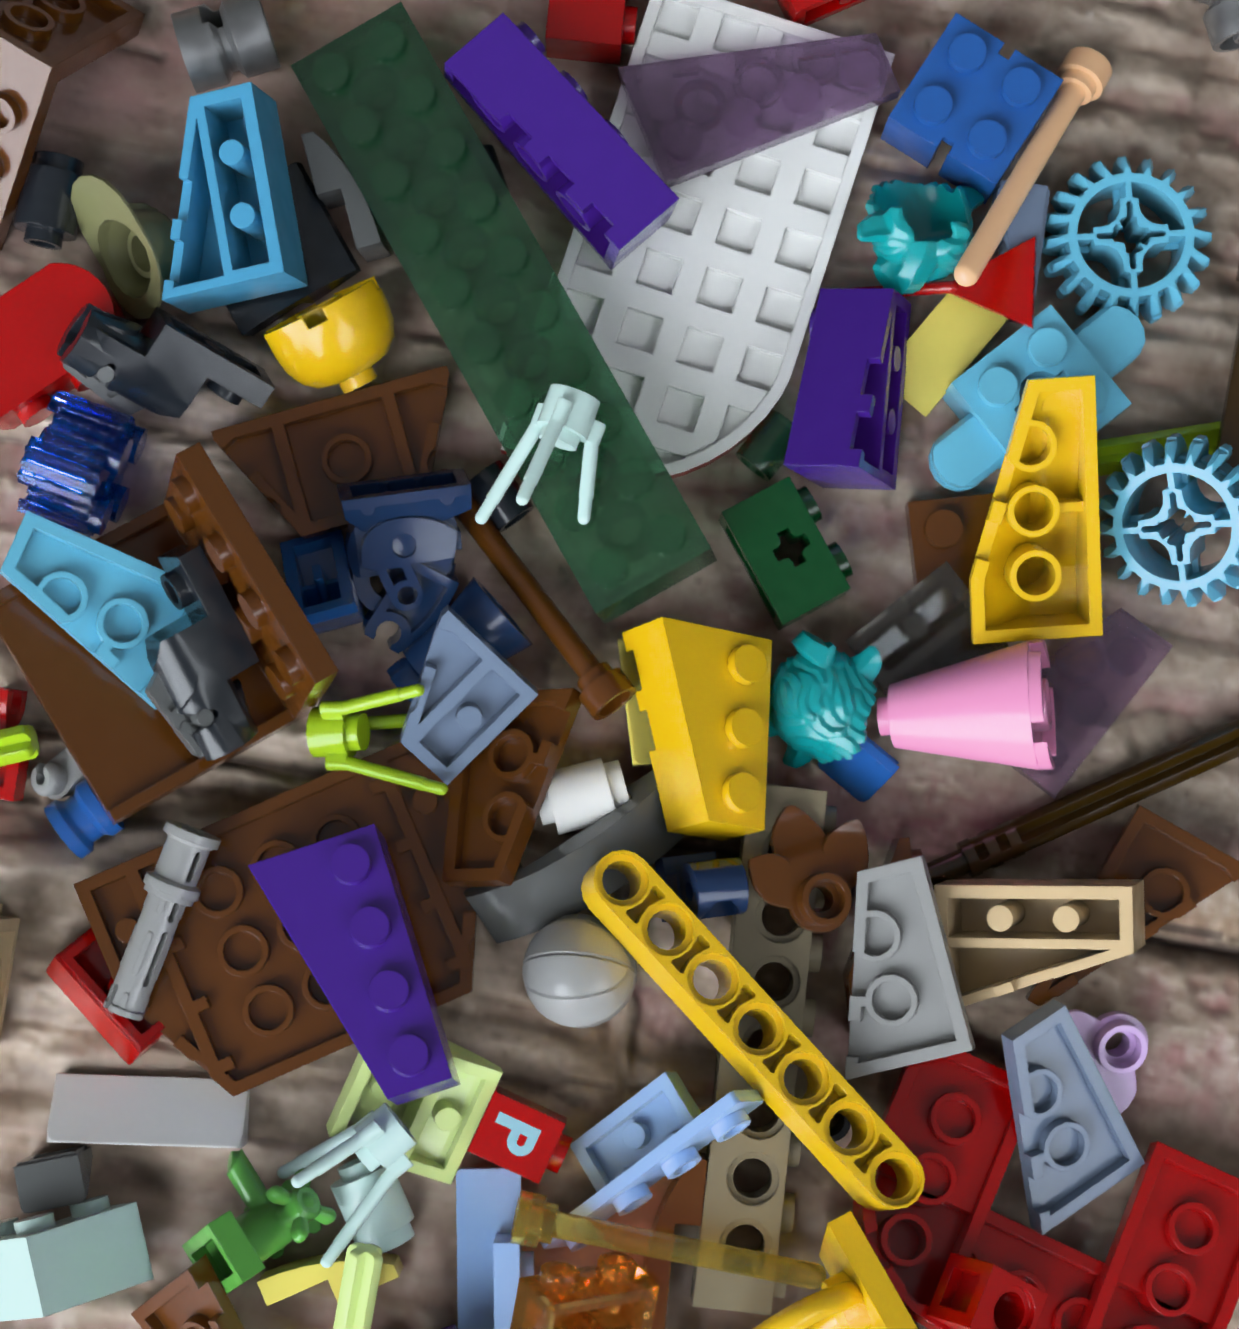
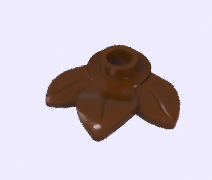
M788 805L780 812L772 827L770 840L772 854L758 855L748 860L751 883L757 894L767 904L788 909L793 920L801 928L815 933L832 931L846 920L850 912L852 903L850 890L857 884V872L868 869L869 851L865 830L861 821L854 819L839 825L825 835L822 828L809 815L794 805ZM814 888H818L825 898L824 906L819 912L813 910L809 904V895Z

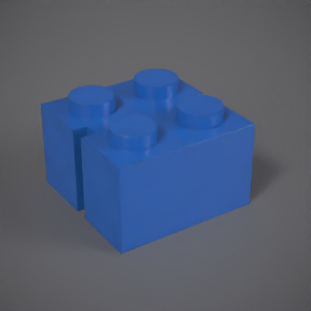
M956 12L888 116L880 139L926 168L934 159L941 141H944L952 146L947 154L938 175L956 187L969 186L981 193L984 197L983 204H986L998 182L1012 164L1064 80L1016 49L1010 59H1006L1000 55L1004 45L1003 41Z

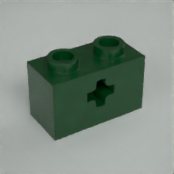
M790 476L724 510L719 518L724 532L778 631L845 596L851 589L846 578L853 575L852 568L838 543L834 541L827 545L815 523L822 520V514L814 497L806 486L796 489ZM782 536L785 537L790 545L800 541L804 546V550L798 557L799 565L796 567L789 558L778 561L774 555L781 545L780 537Z

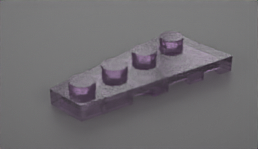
M877 33L618 67V77L660 178L669 188L898 98L901 91Z

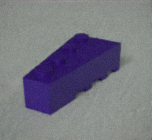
M502 13L444 63V77L612 270L669 220L680 198L629 146L621 132L591 106L587 95L578 82L565 70L559 72L543 55L546 49L534 31L523 21L515 25Z

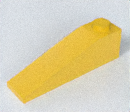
M1093 374L1026 380L969 577L971 641L973 644L1103 636L1095 375Z

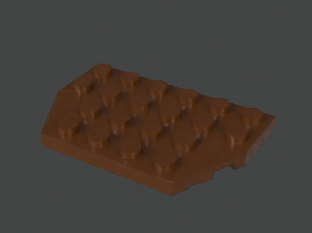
M401 742L361 759L444 783ZM332 771L201 828V830L220 838L221 843L218 850H212L209 853L197 887L201 890L198 902H194L192 907L186 906L159 977L149 997L150 1000L143 1018L152 1026L160 1021L165 1026L161 1031L162 1034L174 1043L173 1046L189 1060L195 1061L216 1083L233 1097L354 1044L248 865L375 824L385 837L437 1007L472 992L477 913L463 893L470 887H452L442 882L451 782L447 785L448 792L445 795H437L351 771ZM164 845L73 884L113 980H115L120 962L148 893L144 890L145 883L143 882L146 871H153L155 869Z

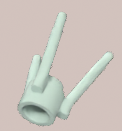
M551 384L544 403L537 404L530 425L486 495L484 502L475 515V521L478 524H485L535 443L540 438V443L517 493L516 502L523 506L529 502L554 447L567 451H576L580 441L584 443L577 519L580 524H587L591 518L599 445L606 429L604 423L595 420L600 401L579 389L562 384Z
M387 1103L382 1104L375 1111H370L351 1127L297 1156L294 1160L281 1166L277 1171L279 1178L287 1179L298 1170L305 1168L291 1179L292 1186L300 1188L353 1153L357 1155L370 1172H373L380 1165L385 1168V1171L322 1256L320 1263L324 1268H329L333 1265L395 1180L413 1166V1163L405 1153L414 1147L417 1141Z

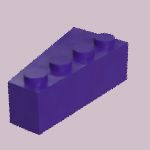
M372 824L248 865L386 1098L396 1105H401L461 1085L385 837L376 825Z

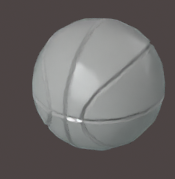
M580 913L564 915L549 922L534 935L529 943L522 966L523 982L532 1004L547 1019L563 1026L580 1029L596 1027L611 1020L629 1002L637 981V962L597 917Z

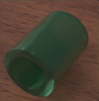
M771 410L735 453L736 457L753 473L769 482L784 464L792 422L781 413Z

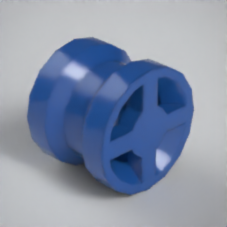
M85 778L75 785L74 794L65 801L54 800L44 807V812L57 834L80 859L85 858L94 851V844L104 835L115 836L125 829L123 821L113 826Z

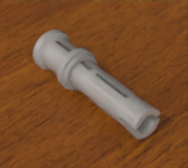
M166 820L163 830L168 836L155 869L153 871H146L143 882L145 883L144 890L148 893L143 904L144 906L127 944L115 980L103 1003V1007L108 1008L110 1012L132 1020H143L150 1000L149 997L170 949L178 923L186 906L192 907L194 902H198L201 890L197 887L201 873L210 851L218 850L221 843L220 838L206 831L174 820Z

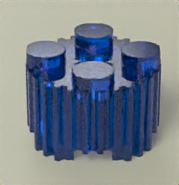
M61 390L56 391V394L51 396V400L46 407V410L55 413L52 423L43 429L39 438L31 436L28 444L25 446L24 456L20 461L21 467L16 476L18 477V483L29 487L26 492L28 495L25 498H19L17 511L25 514L28 510L89 538L93 537L94 534L102 535L108 521L117 523L126 507L130 488L120 484L128 467L127 463L135 465L140 459L146 444L148 429L137 426L135 418Z

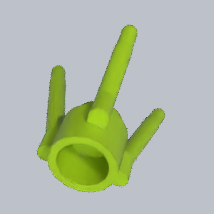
M422 684L397 687L343 701H321L319 707H313L310 710L306 724L307 745L313 757H325V768L327 771H351L437 795H445L448 792V787L445 783L354 758L357 751H365L368 748L371 730L403 728L407 713L367 716L365 712L359 711L419 697L425 692Z

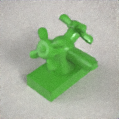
M242 1148L239 1151L230 1152L227 1176L246 1205L244 1213L234 1217L229 1210L207 1224L182 1245L192 1264L206 1254L226 1294L264 1270L266 1267L262 1262L269 1257L273 1259L281 1257L284 1254L285 1246L292 1240L296 1243H301L306 1240L309 1233H318L322 1229V1224L329 1225L336 1219L334 1209L321 1205L317 1193L310 1188L311 1181L300 1188H295L291 1184V1179H288L282 1186L275 1185L266 1189ZM305 1168L298 1170L294 1175H296Z

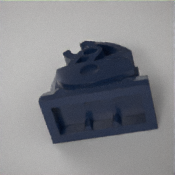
M463 468L336 484L345 520L349 522L345 538V550L352 570L353 584L358 598L369 609L363 620L364 634L374 639L376 630L381 623L385 621L397 623L399 625L398 630L393 636L389 637L387 643L389 649L398 654L420 637L439 618L441 610L447 604H451V600L458 588L459 581L455 574L456 564L454 560L456 550L462 549L461 531L454 516L472 509L471 483ZM379 576L384 586L380 593L376 592L372 587L370 577Z

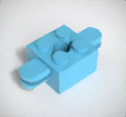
M1052 305L1045 308L1034 317L1033 329L1025 325L955 379L946 389V394L942 399L959 418V421L940 435L932 445L928 460L929 469L934 479L944 488L960 492L977 486L998 468L1001 470L1027 379L1095 375L1097 432L1103 429L1132 404L1112 378L1131 364L1142 351L1146 340L1144 327L1139 318L1129 309L1120 306H1110L1099 310L1072 331Z

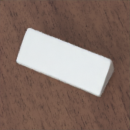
M56 1073L46 1142L242 1148L248 1144L250 1090L233 1097L212 1078Z

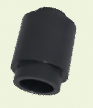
M34 152L32 164H30L18 198L13 223L16 229L25 232L24 242L40 248L60 250L63 241H75L77 239L79 225L71 202L72 184L79 176L83 175L85 164L81 160L57 152Z

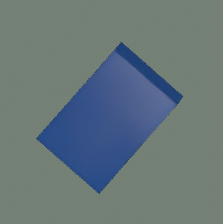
M342 529L305 540L299 537L280 543L286 585L317 635L363 622L365 612L353 584L352 570L346 555L345 538Z

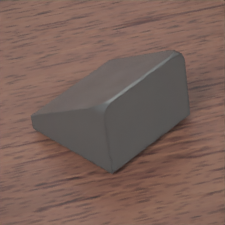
M82 1145L32 1155L17 1162V1165L13 1168L20 1207L23 1213L29 1214L78 1204L86 1200L93 1158L91 1147Z

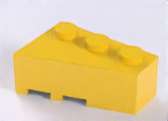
M660 617L622 632L626 652H634L642 690L636 692L640 712L647 711L656 748V750L650 751L649 754L667 832L723 841L764 831L772 640L667 617Z

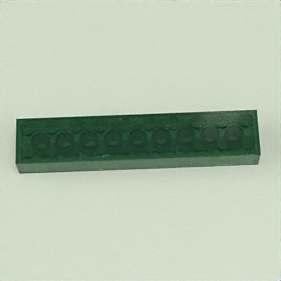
M402 2L397 3L292 64L291 67L508 457L511 456L530 425L537 404L544 403L551 384H562L579 389L600 401L595 420L604 423L606 429L599 445L590 521L583 525L577 519L584 450L583 442L579 441L576 451H567L557 447L553 448L540 480L531 495L534 504L597 616L606 624L716 562L717 559ZM540 438L518 471L522 482L540 443Z

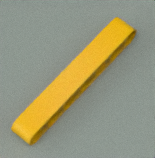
M627 850L612 851L592 865L583 876L581 885L582 897L589 910L754 1090H758L765 1103L848 1194L862 1207L873 1211L907 1208L916 1202L923 1192L925 1183L923 1167L917 1157L654 869L638 854ZM605 870H618L626 876L630 885V893L627 900L614 899L607 894L602 882ZM651 918L664 919L672 927L675 938L671 949L658 948L650 940L647 928ZM697 966L707 967L716 975L719 988L714 999L704 998L695 989L693 975ZM744 1014L755 1018L762 1027L763 1039L758 1049L747 1046L739 1036V1021ZM790 1063L800 1067L807 1076V1091L801 1099L794 1097L785 1087L784 1073ZM835 1113L845 1116L851 1124L852 1137L845 1148L837 1145L830 1136V1121ZM882 1162L892 1167L897 1178L896 1189L889 1198L880 1193L875 1182L876 1170Z

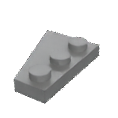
M925 855L857 872L852 950L854 952L852 995H850L848 1021H850L848 1056H846L845 1080L973 1051L975 1044Z

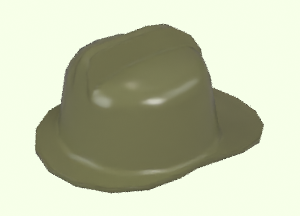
M94 174L81 175L72 184L71 202L79 228L100 263L115 299L127 313L135 318L149 319L155 308H160L164 280L170 279L175 241L170 239L172 221L168 216L145 203H127L122 194L107 180Z

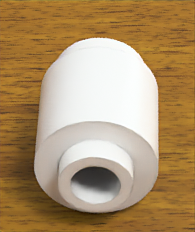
M600 757L556 769L539 812L543 826L556 823L559 835L587 828L629 801L619 760L603 763Z

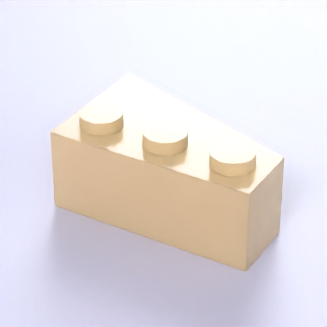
M956 878L934 885V893L964 1006L1134 954L1145 945L1144 880Z

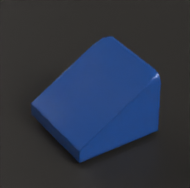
M868 736L865 743L860 744L861 751L854 754L852 760L842 758L840 761L834 759L831 763L821 764L819 761L817 763L819 769L860 802L869 800L899 769L897 765L899 762Z

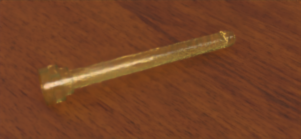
M520 1190L510 1237V1243L537 1248L538 1242L551 1244L552 1238L807 1289L822 1287V1281L826 1279L825 1269L822 1265L815 1262L558 1211V1204L546 1202L547 1195Z

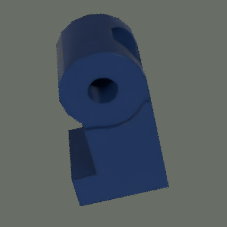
M716 851L663 857L655 862L656 873L698 919L739 915L747 911L749 887L746 871L740 858L717 859Z

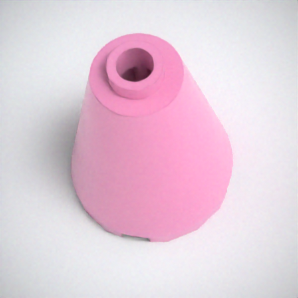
M1044 639L1028 640L889 684L887 697L877 699V722L880 735L891 736L894 748L1035 770L1054 769L1055 763L1052 756H1056L1057 750L1053 687H1049L1047 678H1042V669L1051 668Z

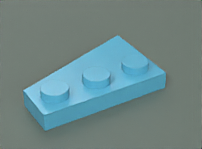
M27 510L1 566L0 574L154 710L157 709L145 693L146 687L154 674L147 658L145 639L186 615L184 608L179 610L172 604L162 587L160 576L165 574V571Z

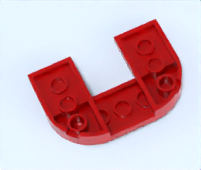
M967 1052L902 1068L882 1120L919 1160L925 1176L924 1189L918 1200L912 1205L895 1210L873 1211L865 1209L853 1199V1215L913 1320L929 1329H952L926 1315L949 1255L952 1252L995 1264L1047 1293L1048 1297L1036 1329H1227L1239 1299V1178L1159 1141L1150 1143L1144 1158L1145 1164L1140 1168L1106 1260L1102 1262L990 1210L1017 1144L1006 1070ZM882 1162L876 1170L875 1182L880 1193L887 1198L892 1196L895 1191L897 1178L892 1167Z

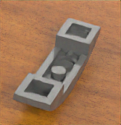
M653 770L626 787L632 798L631 800L525 868L520 862L511 886L470 887L463 892L497 944L535 933L553 920L564 915L577 914L588 908L583 900L581 891L583 876L592 865L610 852L618 850L635 852L651 866L685 836L684 834L667 832ZM614 869L605 870L602 877L603 887L609 895L629 882L623 873Z

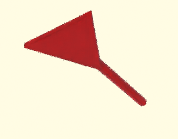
M1034 236L990 260L978 281L972 286H961L956 280L926 282L919 291L902 296L951 294L1033 329L1037 238ZM880 285V286L851 287V288H883V286Z

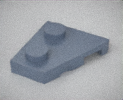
M447 604L440 612L417 684L424 686L425 692L419 697L412 698L400 734V742L448 785L538 696L537 688Z

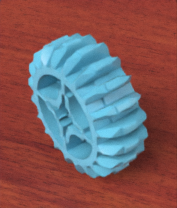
M1126 156L1116 159L1111 172L1103 162L1097 161L1088 170L1089 179L1080 173H1074L1067 181L1069 192H1056L1050 201L1056 212L1047 213L1045 231L1052 234V236L1044 238L1042 253L1049 256H1057L1058 258L1048 263L1043 271L1047 278L1064 276L1065 281L1056 291L1057 298H1067L1073 291L1081 297L1075 305L1074 312L1076 315H1084L1092 305L1099 307V310L1110 306H1120L1129 309L1137 317L1140 312L1143 318L1149 324H1152L1162 317V306L1171 312H1175L1184 304L1181 292L1192 294L1199 287L1200 281L1193 272L1204 271L1209 265L1210 258L1197 249L1206 247L1212 241V233L1205 229L1194 228V226L1207 216V208L1195 207L1188 209L1186 202L1195 193L1194 186H1185L1178 193L1170 187V184L1175 180V169H1167L1157 179L1152 176L1154 167L1151 158L1144 159L1135 173L1131 171L1130 162ZM1112 199L1113 208L1107 215V225L1093 227L1090 233L1077 234L1082 212L1097 202ZM1139 203L1151 209L1161 219L1163 224L1152 223L1147 220L1141 213ZM1120 230L1124 233L1127 243H1136V247L1130 254L1126 253V247L1123 242H1114L1113 240ZM1161 251H1171L1170 265L1164 278L1154 284L1138 287L1137 277L1143 271V259L1155 258ZM1091 260L1103 264L1110 273L1111 283L1096 275L1085 261Z
M1175 433L1166 439L1165 449L1155 439L1149 440L1142 445V457L1131 452L1121 459L1122 468L1125 473L1115 471L1107 477L1106 485L1114 494L1104 495L1100 498L1099 509L1113 517L1100 522V534L1114 536L1115 542L1104 549L1103 557L1109 559L1119 555L1122 556L1126 563L1118 570V579L1125 580L1135 572L1142 578L1137 585L1138 595L1145 596L1156 585L1160 587L1159 597L1162 605H1170L1180 591L1187 607H1195L1201 602L1203 592L1213 602H1217L1226 595V584L1232 588L1239 589V464L1233 468L1227 463L1232 455L1233 448L1231 445L1224 443L1213 455L1208 454L1209 441L1207 435L1195 437L1188 450L1182 435ZM1167 473L1168 487L1162 491V507H1156L1148 513L1139 514L1140 498L1148 481L1152 477ZM1197 477L1211 485L1224 502L1211 501L1206 498L1199 489ZM1180 509L1186 511L1184 518L1190 514L1194 522H1199L1189 532L1182 529L1184 523L1178 526L1174 519H1169ZM1222 527H1232L1230 544L1224 557L1215 563L1201 566L1200 554L1205 550V535L1215 534ZM1146 539H1153L1162 543L1167 548L1171 561L1158 554Z

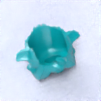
M894 179L890 182L882 181L879 185H873L871 189L873 193L870 194V199L865 205L868 215L857 225V239L861 242H872L873 251L878 257L872 268L883 288H894L901 295L913 294L919 291L926 282L947 278L949 274H953L956 265L974 237L972 231L974 224L971 214L974 209L984 202V197L981 193L969 186H957L951 189L947 182L938 184L936 181L928 184H912Z
M802 630L791 641L798 653L795 656L787 657L786 662H781L771 678L768 738L779 736L788 744L782 760L784 765L796 769L810 762L813 758L817 759L821 764L831 763L834 759L840 761L842 758L852 760L853 755L861 751L860 744L865 743L867 738V731L865 730L868 725L867 719L871 713V707L876 702L874 694L877 692V688L872 682L882 667L880 652L877 647L869 646L860 654L850 657L845 652L837 651V647L830 641L824 642L818 636Z

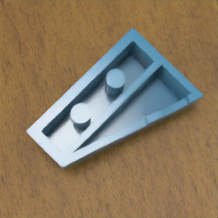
M252 82L191 96L189 99L179 179L183 180L178 219H173L170 236V239L175 241L170 279L164 280L162 300L190 314L307 287L308 280L276 101Z

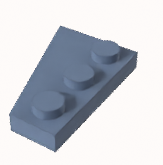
M1052 999L1001 1034L1030 1227L1041 1235L1050 1231L1145 1164L1066 1005L1055 999Z

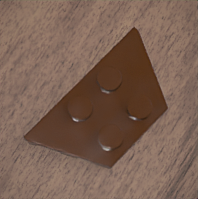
M445 365L211 431L216 444L305 540L348 528L349 522L345 520L336 484L433 472L451 378L448 367Z

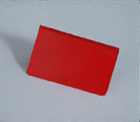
M92 928L58 953L47 967L46 973L128 1065L133 1064L164 1036L161 1031L165 1026L160 1021L152 1026L144 1018L140 1021L132 1020L112 1013L108 1008L103 1007V1003L114 980Z

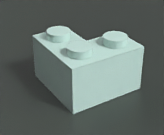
M102 1195L86 1199L78 1204L69 1205L71 1216L55 1221L53 1212L18 1220V1217L0 1220V1322L46 1317L153 1280L154 1276L137 1202L110 1205L108 1195Z

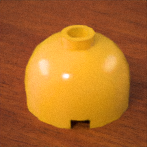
M374 276L334 293L335 296L317 305L314 303L271 327L263 334L274 357L288 375L302 385L317 389L339 384L344 394L369 383L377 377L372 366L385 356L390 349L394 338V318L388 301Z

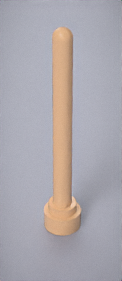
M1075 47L1067 53L1056 72V75L1064 80L1058 89V95L954 269V278L959 285L968 287L978 281L1078 108L1101 96L1112 77V67L1107 58L1100 52L1089 47Z

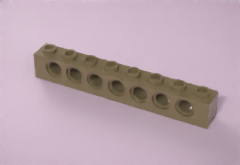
M766 784L765 830L741 836L739 858L744 865L747 875L749 902L747 911L744 914L732 915L728 952L754 980L757 971L767 963H781L787 969L790 978L788 989L782 996L772 1000L806 1037L812 1038L816 1016V999L805 997L808 972L819 973L823 934H814L807 931L796 922L793 928L783 935L769 933L762 923V911L767 903L754 890L749 876L748 860L758 855L769 854L772 827L784 807L794 805L804 811L822 828L825 835L836 828L837 807L826 805L828 791ZM814 888L809 895V904L813 910L815 908H823L825 903L824 895L818 888ZM745 1014L739 1021L738 1031L743 1043L747 1045L750 1036L762 1027L755 1018ZM718 1050L712 1105L733 1090H754ZM790 1063L784 1073L785 1087L790 1094L801 1099L807 1091V1076L800 1067ZM776 1114L765 1126H748L739 1134L726 1141L717 1142L714 1139L707 1144V1170L701 1226H698L690 1295L693 1307L771 1315L773 1297L783 1299L785 1297L788 1259L778 1258L780 1232H792L795 1212V1193L785 1192L787 1166H799L802 1142ZM746 1159H759L766 1163L769 1169V1176L765 1185L753 1192L743 1191L736 1187L733 1183V1174L738 1164ZM748 1224L760 1230L762 1234L761 1244L757 1251L749 1256H736L726 1248L727 1236L733 1228Z

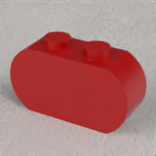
M50 263L0 296L1 430L15 429L21 424L24 427L34 426L48 418L56 410L55 401L75 388L78 392L89 389L67 372L62 362L59 361L61 356L57 355V348L61 338L75 315L88 303L102 311L124 318V314L116 299L102 282L84 268L68 263Z

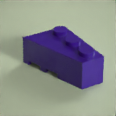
M820 288L817 307L812 310L809 322L810 340L783 465L822 488L896 490L911 303L894 288Z

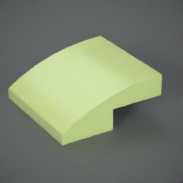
M448 1041L461 1085L396 1105L386 1098L361 1054L358 1053L327 1121L326 1127L329 1137H333L351 1127L370 1111H375L382 1104L387 1103L417 1141V1144L405 1153L413 1163V1166L407 1171L451 1185L503 1071L501 1067Z

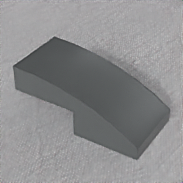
M314 131L301 134L318 198L325 204L328 210L346 206L356 249L367 262L391 256L378 217L366 194L348 168L330 146Z

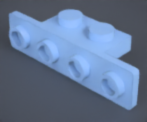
M676 1071L661 1074L571 1143L570 1147L595 1188L596 1193L538 1236V1240L544 1250L568 1246L571 1252H575L590 1245L603 1235L604 1229L601 1224L616 1212L619 1216H623L648 1202L653 1196L649 1189L652 1185L665 1176L668 1179H674L695 1167L702 1159L698 1152L714 1139L717 1142L726 1141L750 1125L751 1119L748 1114L764 1102L758 1090H733L701 1113Z
M503 1167L460 1168L456 1173L458 1329H535V1318H523V1292H534L535 1264L534 1251H522L521 1176Z

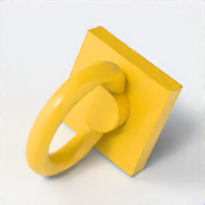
M851 1211L827 1223L819 1257L830 1277L821 1282L822 1290L787 1306L753 1328L918 1329Z

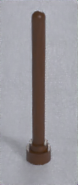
M472 496V509L456 517L580 678L577 682V686L581 690L579 700L594 720H601L615 713L633 697L636 692L635 686L621 668H612L608 662L600 663L490 518L485 524H478L475 521V515L480 505Z

